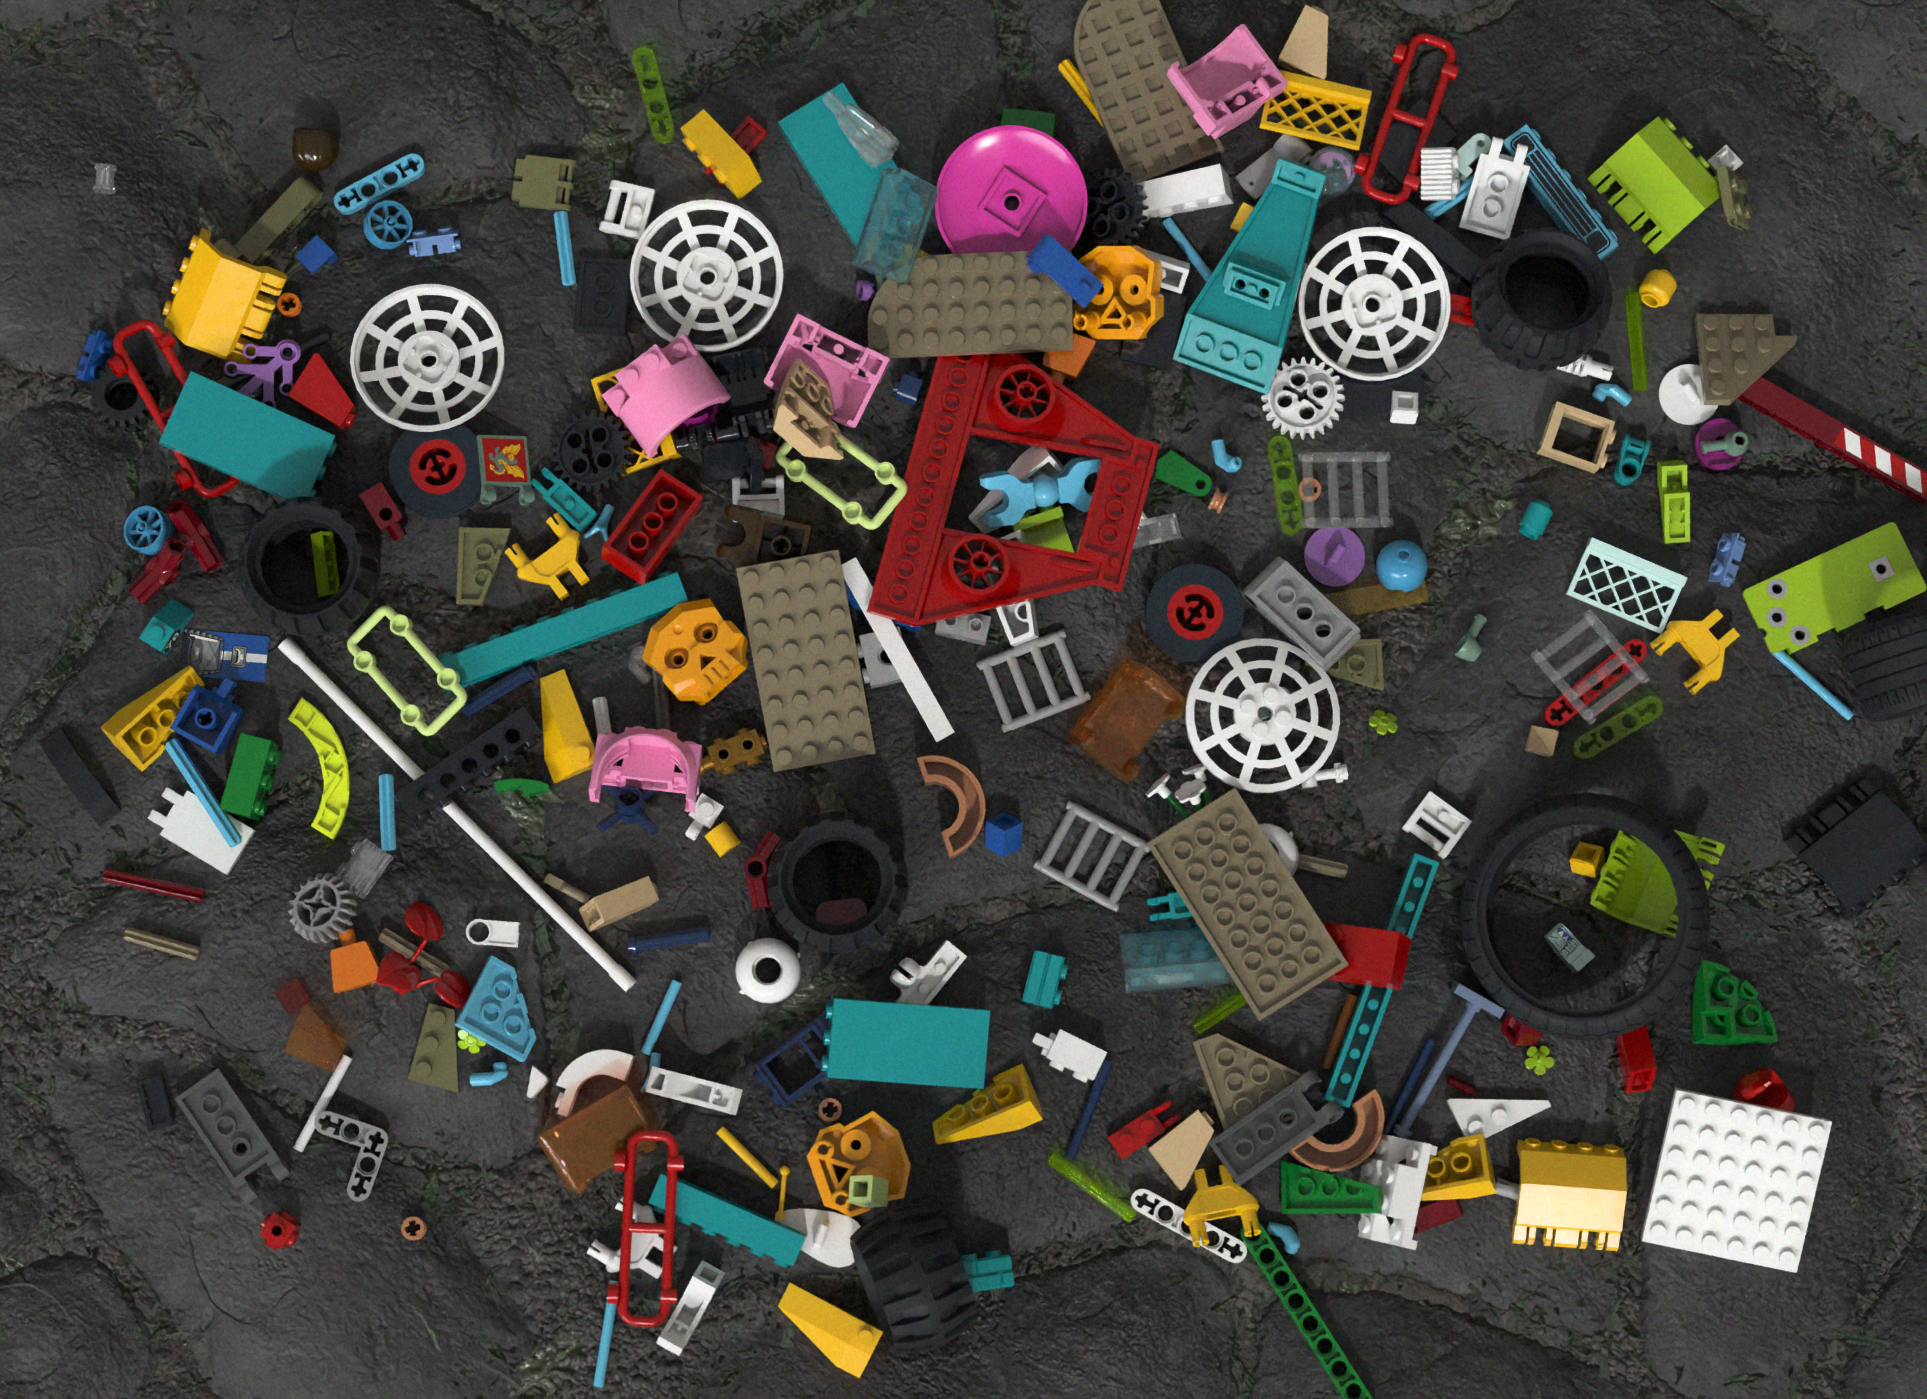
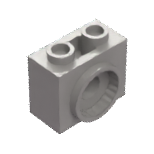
M896 627L898 633L902 638L900 627ZM873 632L860 635V643H856L859 659L864 658L866 668L861 669L864 683H870L871 689L902 682L892 663H884L881 660V654L885 650L876 634Z

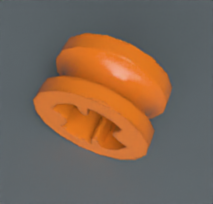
M284 293L279 297L277 307L282 315L293 318L301 312L302 303L295 294ZM293 299L296 307L285 311L287 308L283 304L285 302L289 303Z

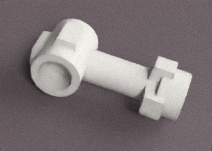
M1334 763V768L1318 770L1313 776L1301 783L1302 788L1316 787L1317 781L1335 779L1336 783L1347 780L1348 771L1346 764ZM1311 766L1300 767L1301 774Z

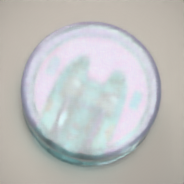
M1330 146L1320 149L1313 155L1308 165L1328 173L1321 194L1323 196L1335 197L1343 194L1349 189L1355 177V172H1353L1355 162L1352 156L1339 147Z

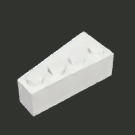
M1022 530L1001 537V539L1026 543L1025 532ZM991 561L989 568L999 570L996 561ZM990 573L986 576L991 587L996 584L998 576ZM1034 599L996 608L1010 645L1016 647L1039 637Z

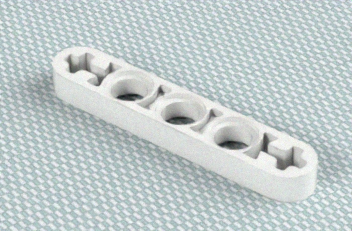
M1137 1189L1132 1193L1130 1202L1136 1211L1192 1241L1191 1233H1185L1181 1228L1185 1213L1184 1209L1146 1189ZM1143 1193H1146V1199L1153 1204L1155 1198L1160 1201L1155 1206L1153 1215L1148 1213L1151 1209L1150 1207L1143 1205L1139 1208L1137 1206L1138 1201L1135 1200L1137 1195L1142 1196ZM1164 1205L1171 1207L1173 1210V1215L1168 1221H1163L1158 1216L1159 1208ZM1205 1222L1206 1231L1217 1232L1219 1241L1214 1246H1202L1201 1237L1199 1236L1200 1246L1229 1262L1239 1263L1243 1261L1247 1254L1245 1244L1241 1240ZM1225 1236L1229 1238L1226 1242L1228 1245L1233 1247L1236 1243L1240 1245L1239 1250L1242 1252L1240 1256L1235 1255L1234 1258H1231V1252L1223 1248L1222 1253L1217 1251L1222 1246Z

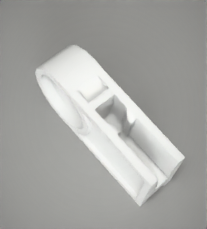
M475 919L466 928V936L473 944L518 948L519 922ZM479 922L486 924L489 929L488 937L482 942H476L470 936L472 926Z

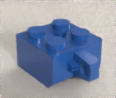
M225 677L220 687L214 686L211 691L196 684L169 729L221 756L247 712L233 704L235 697L231 695L237 683ZM206 716L213 719L211 724L204 721Z

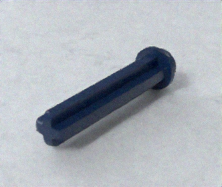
M530 662L527 664L523 663L521 668L467 700L461 708L463 713L467 717H471L530 679L534 681L537 673Z
M702 926L636 937L635 934H632V937L627 938L629 953L638 955L637 952L707 942L710 941L711 935L709 927Z

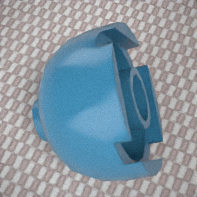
M1395 540L1388 543L1380 551L1376 561V575L1380 583L1392 591L1396 589L1403 590L1402 592H1409L1418 588L1424 582L1428 569L1427 557L1423 549L1416 543L1408 540Z

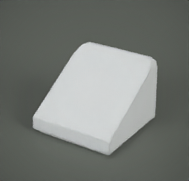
M1392 391L1390 422L1415 424L1418 416V393Z
M532 1066L527 1091L529 1098H535L550 1081V1078L536 1066Z

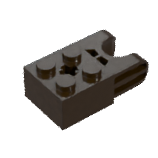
M736 504L726 505L724 512L726 517L740 523L745 529L746 537L740 543L724 542L720 544L716 550V554L719 557L755 565L808 554L814 526L813 521ZM784 538L789 545L782 549L779 547L780 543H776V540Z

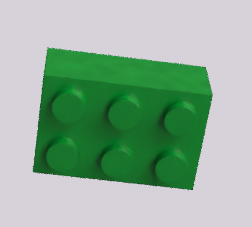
M244 733L240 734L219 809L257 821L260 820V816L265 815L268 801H265L268 791L272 790L275 782V776H272L274 767L280 764L282 751H279L280 746L263 738Z

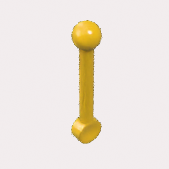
M782 1166L779 1170L782 1177L779 1210L775 1214L776 1219L779 1221H783L786 1218L784 1202L787 1175L790 1173L788 1166Z

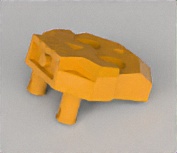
M1138 245L1097 246L1078 261L1104 284V292L1101 294L1099 290L1085 308H1082L1074 300L1075 317L1073 319V326L1077 330H1086L1092 339L1147 338L1149 329L1161 317H1164V296L1159 294L1163 276L1161 262ZM1135 286L1139 289L1137 294L1134 292Z
M710 598L679 603L651 627L642 659L663 676L664 684L679 701H694L698 705H705L747 669L749 664L746 658L748 640L732 621H724ZM706 633H713L711 638L705 639ZM683 658V662L680 665H676V660Z
M872 1111L845 1127L838 1123L819 1131L814 1145L807 1154V1159L824 1206L838 1210L849 1217L871 1210V1207L864 1208L848 1202L850 1176L874 1175L889 1180L888 1201L904 1198L911 1165L899 1131L877 1113ZM859 1140L861 1148L853 1150L851 1147L852 1141ZM833 1164L848 1168L840 1183Z

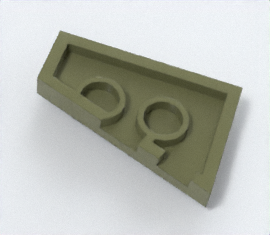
M459 527L457 605H484L511 534V528Z
M1359 639L1326 671V674L1383 691L1381 639ZM1304 660V668L1316 671Z
M429 1003L409 1073V1080L460 1093L457 1027L454 1025L456 1022V1010Z

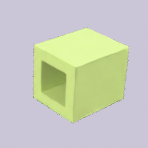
M874 1175L850 1176L848 1202L864 1208L887 1207L889 1180Z

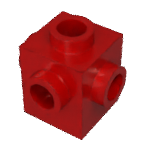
M284 1210L282 1213L274 1212L272 1215L268 1214L260 1225V1228L263 1229L260 1236L265 1238L263 1243L274 1250H277L278 1247L281 1249H285L288 1246L292 1247L300 1235L298 1230L301 1225L295 1222L297 1218ZM277 1225L282 1228V1233L279 1236L273 1232Z

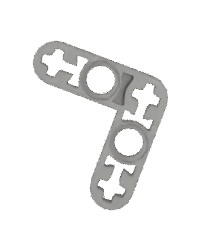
M322 1111L316 1116L314 1122L315 1128L319 1133L361 1147L347 1186V1193L354 1201H364L371 1193L388 1144V1134L380 1127L332 1111ZM326 1115L331 1116L330 1121L337 1124L339 1118L343 1119L344 1122L340 1127L339 1135L334 1134L337 1128L331 1126L327 1130H323L319 1119H324ZM350 1123H354L359 1127V1134L353 1139L346 1137L344 1134L345 1126ZM376 1132H380L381 1138L384 1139V1143H378L375 1150L381 1152L379 1157L371 1152H364L365 1147L371 1149L373 1141L369 1139V1136L375 1135ZM364 1157H371L375 1160V1168L370 1172H365L360 1167V1161ZM356 1172L363 1176H372L371 1182L365 1179L363 1188L367 1189L365 1194L361 1193L359 1197L355 1196V1191L351 1189L352 1185L357 1186L360 1177H355Z

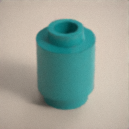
M1542 500L1531 501L1519 523L1521 526L1519 532L1531 539L1537 540L1539 535L1543 534L1553 514L1550 510L1551 506Z

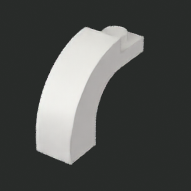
M596 1050L575 1059L566 1067L556 1084L566 1088L565 1093L560 1092L555 1104V1107L559 1108L557 1114L570 1117L581 1086L591 1077L609 1075L627 1081L635 1056L616 1050Z
M652 1066L645 1092L736 1115L743 1090Z
M703 1260L701 1261L656 1344L678 1356L681 1354L714 1296L725 1272Z

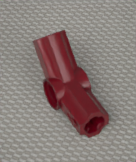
M177 499L170 503L166 512L179 530L178 533L187 544V548L194 553L204 572L207 573L220 567L225 561L212 541V534L201 518L198 519L185 499Z
M173 537L165 540L158 554L147 563L146 570L127 588L130 594L142 605H145L162 587L172 583L180 573L178 566L187 552V544L182 539Z
M769 830L744 864V872L753 910L771 906L767 891L768 867L781 838ZM754 862H759L763 865V872L758 876H753L749 873V867Z

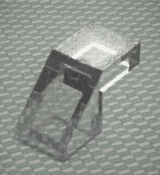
M1176 513L1140 520L1132 550L1181 538Z

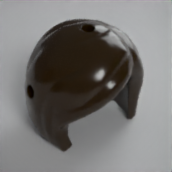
M314 128L294 129L292 153L295 161L302 169L312 173H319L328 170L334 165L340 151L339 137L336 132Z

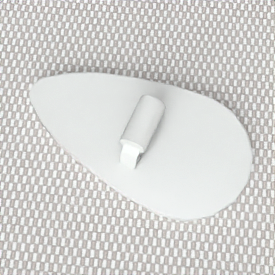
M805 1208L784 1211L786 1218L783 1221H779L775 1217L776 1221L808 1234L801 1250L816 1260L839 1268L849 1266L855 1262L849 1238L861 1226L851 1217L831 1211Z

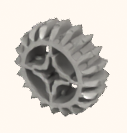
M317 873L315 878L312 876L308 877L307 884L304 882L300 883V891H293L296 898L289 902L294 907L288 912L293 916L290 922L295 926L294 930L301 934L304 939L311 940L314 943H320L321 941L329 943L330 939L338 940L339 932L342 934L346 933V925H353L350 918L357 914L352 909L358 904L353 900L356 894L351 890L352 886L345 882L343 878L331 873H326L325 875Z

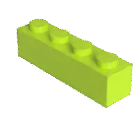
M319 531L310 535L318 598H330L340 588L334 535L331 531Z

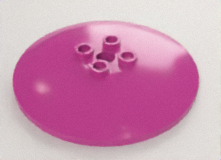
M1005 125L993 127L968 138L948 158L936 186V220L941 235L953 254L1031 251L1044 234L1053 237L1065 249L1072 250L1081 236L1087 218V187L1081 169L1074 157L1053 137L1025 126ZM1009 196H1016L1019 199V207L1014 211L1008 210L1005 206V201Z

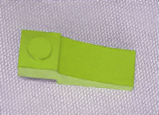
M1683 460L1657 462V487L1659 488L1661 504L1662 541L1664 544L1690 542V492L1687 490V464Z

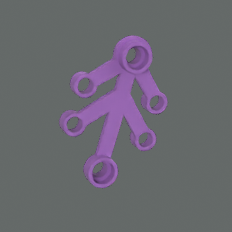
M291 339L281 340L276 346H257L251 342L247 343L243 347V354L246 358L253 359L256 356L274 358L268 364H239L234 360H229L224 365V371L231 377L237 374L255 375L238 392L249 396L263 383V400L261 403L271 401L273 408L276 409V402L274 400V372L282 365L283 381L279 385V390L282 395L288 396L290 392H284L282 386L286 383L290 384L292 388L294 386L292 382L293 364L300 358V347ZM249 346L256 349L255 354L248 355L246 348ZM286 347L291 348L293 351L292 355L285 356L282 353L283 349ZM229 364L236 365L237 370L234 373L227 371Z

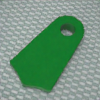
M1170 450L1165 456L1157 460L1156 479L1200 497L1207 495L1211 491V478L1174 451ZM1202 481L1205 483V487L1198 489L1195 486L1196 483Z

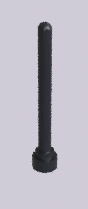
M322 332L298 344L301 354L328 342L331 339L330 332ZM290 348L282 353L285 356H290L293 351ZM271 357L259 364H268L274 357ZM237 374L233 377L222 375L216 378L215 381L235 390L237 385L252 379L255 375Z

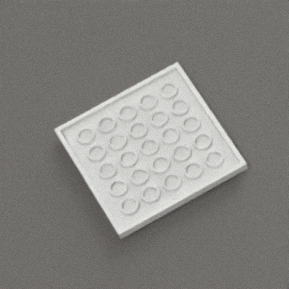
M1675 1088L1641 1240L1643 1242L1797 1273L1832 1121L1830 1119Z

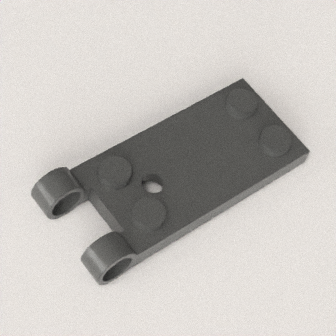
M217 1068L174 1098L246 1204L259 1197L256 1189L246 1177L265 1163H267L279 1181H282L291 1174L285 1161L279 1156L220 1068ZM244 1143L246 1145L244 1153L237 1151L238 1144Z
M1315 1070L1304 1073L1298 1080L1209 1142L1238 1186L1244 1184L1325 1125L1334 1123L1343 1116L1344 1110L1336 1100L1327 1103L1319 1111L1315 1112L1305 1098L1304 1094L1313 1092L1322 1084V1080ZM1288 1115L1293 1116V1122L1290 1124L1284 1123V1118Z

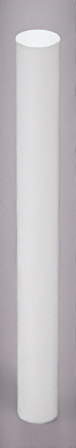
M343 1054L293 1147L294 1149L303 1152L315 1130L314 1122L316 1116L327 1108L352 1058Z

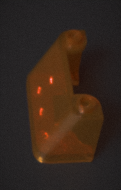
M1127 659L1118 666L1070 730L1068 741L1119 780L1128 784L1137 777L1140 771L1139 762L1136 760L1137 756L1165 719H1178L1184 714L1187 699L1147 665Z
M627 1084L538 1135L536 1140L569 1193L575 1191L577 1195L590 1187L589 1181L614 1167L615 1149L626 1150L627 1141L632 1134L639 1130H656L632 1086ZM640 1141L637 1144L636 1153L642 1150L645 1154L659 1147L658 1141Z

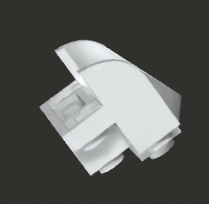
M1382 1134L1380 1142L1375 1149L1376 1153L1371 1158H1367L1363 1163L1359 1180L1382 1187V1214H1361L1358 1224V1237L1416 1250L1418 1241L1412 1240L1429 1158L1430 1155L1436 1156L1438 1147L1432 1146V1144ZM1406 1158L1405 1165L1398 1164L1401 1160ZM1386 1216L1394 1218L1392 1225H1390Z

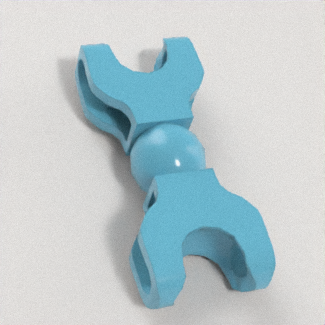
M1090 456L1072 458L1060 473L1052 474V477L1040 475L1033 478L1032 481L1018 479L1004 470L982 474L979 477L981 486L988 490H1002L1004 495L1003 502L998 508L985 513V525L1000 527L1016 524L1027 510L1036 508V506L1048 507L1056 501L1060 504L1070 503L1076 509L1087 512L1092 493H1086L1084 488L1085 480L1090 474L1098 472L1101 459Z

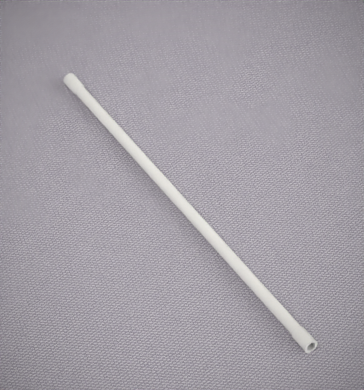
M290 637L286 638L279 645L278 648L294 664L298 665L413 780L424 774L306 656V653ZM425 791L433 799L434 794L430 791ZM454 801L445 808H442L609 973V976L625 992L636 983V980L620 964H617Z

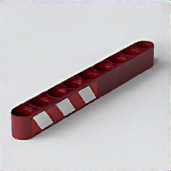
M1760 377L1737 398L1742 403L1921 504L1927 505L1926 470L1766 379Z

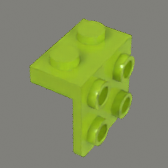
M1054 505L1039 509V514L1033 516L1025 513L1016 524L1011 525L1012 532L1018 530L1025 532L1027 544L1074 552L1063 521L1064 515L1061 506L1054 508Z

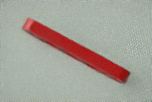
M1632 639L1625 643L1550 704L1543 713L1545 723L1551 727H1559L1566 723L1645 658L1647 654L1645 643L1639 639ZM1629 646H1638L1640 648L1638 651L1639 657L1633 655L1626 662L1623 657L1631 651ZM1611 660L1620 662L1622 669L1619 674H1612L1608 670V663ZM1597 676L1601 679L1602 686L1599 690H1592L1589 687L1588 680L1590 677ZM1572 692H1577L1582 696L1580 706L1570 704L1568 698ZM1562 700L1565 707L1572 713L1569 714L1566 710L1559 716L1560 722L1557 719L1552 721L1550 719L1552 715L1550 710L1557 711L1563 707L1559 703Z

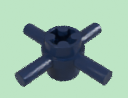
M602 785L615 798V811L597 824V828L602 833L619 820L628 824L638 821L651 835L658 832L659 827L644 813L645 801L658 791L646 789L640 791L635 786H624L620 789L618 786Z

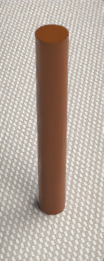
M1348 994L1321 1066L1324 1069L1332 1070L1358 999L1354 995Z

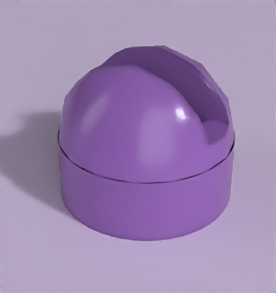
M858 280L856 284L857 299L859 301H867L874 298L876 290L872 289L876 287L875 284L868 280Z

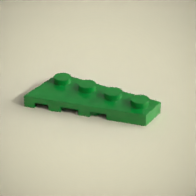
M1281 1161V1214H1382V1187Z

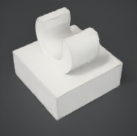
M1727 145L1707 161L1710 165L1709 168L1715 174H1717V169L1721 165L1735 171L1743 164Z

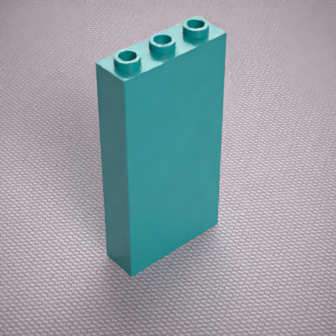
M843 82L778 121L781 133L859 254L864 251L866 253L872 252L873 246L878 245L882 240L886 238L891 240L901 233L900 229L907 225L912 227L922 220L921 216L924 215L923 206Z
M192 371L186 380L158 443L286 501L289 498L300 496L314 497L316 490L312 489L316 479L321 481L327 468L323 465L326 456L332 457L337 443L333 442L335 435Z
M831 997V1003L826 1004L825 1017L830 1020L829 1029H824L823 1045H827V1055H822L821 1071H825L827 1078L984 1089L990 1010Z

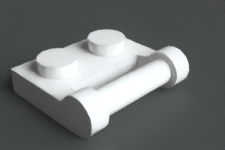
M611 180V194L604 221L600 222L599 230L605 233H614L640 239L647 228L656 191L638 185ZM625 192L628 195L620 225L614 224L621 193Z
M776 475V478H765L761 483V488H776V494L741 495V489H749L745 479H740V477L732 478L733 504L785 515L784 475Z
M1429 791L1403 825L1402 829L1407 833H1413L1436 850L1438 856L1445 859L1472 821ZM1421 817L1448 837V841L1445 844L1416 824V822Z

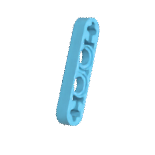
M408 154L339 191L334 197V205L343 215L353 214L420 178L425 172V163L419 155ZM414 161L415 164L420 163L417 165V171L413 172L412 169L405 171L404 173L407 176L403 178L398 169L400 166L403 171L410 167L409 162ZM389 172H395L398 175L397 182L392 185L384 182V177ZM366 184H372L376 188L375 193L370 197L362 194V188ZM354 191H357L358 196L362 200L359 203L356 198L349 202L351 206L348 208L344 205L340 206L343 203V197H346L348 200L355 197Z

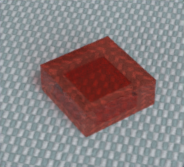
M299 979L293 980L275 992L288 1015H291L312 1001Z

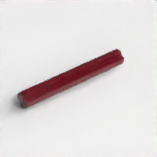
M106 868L103 873V881L200 903L205 898L206 891L198 887Z

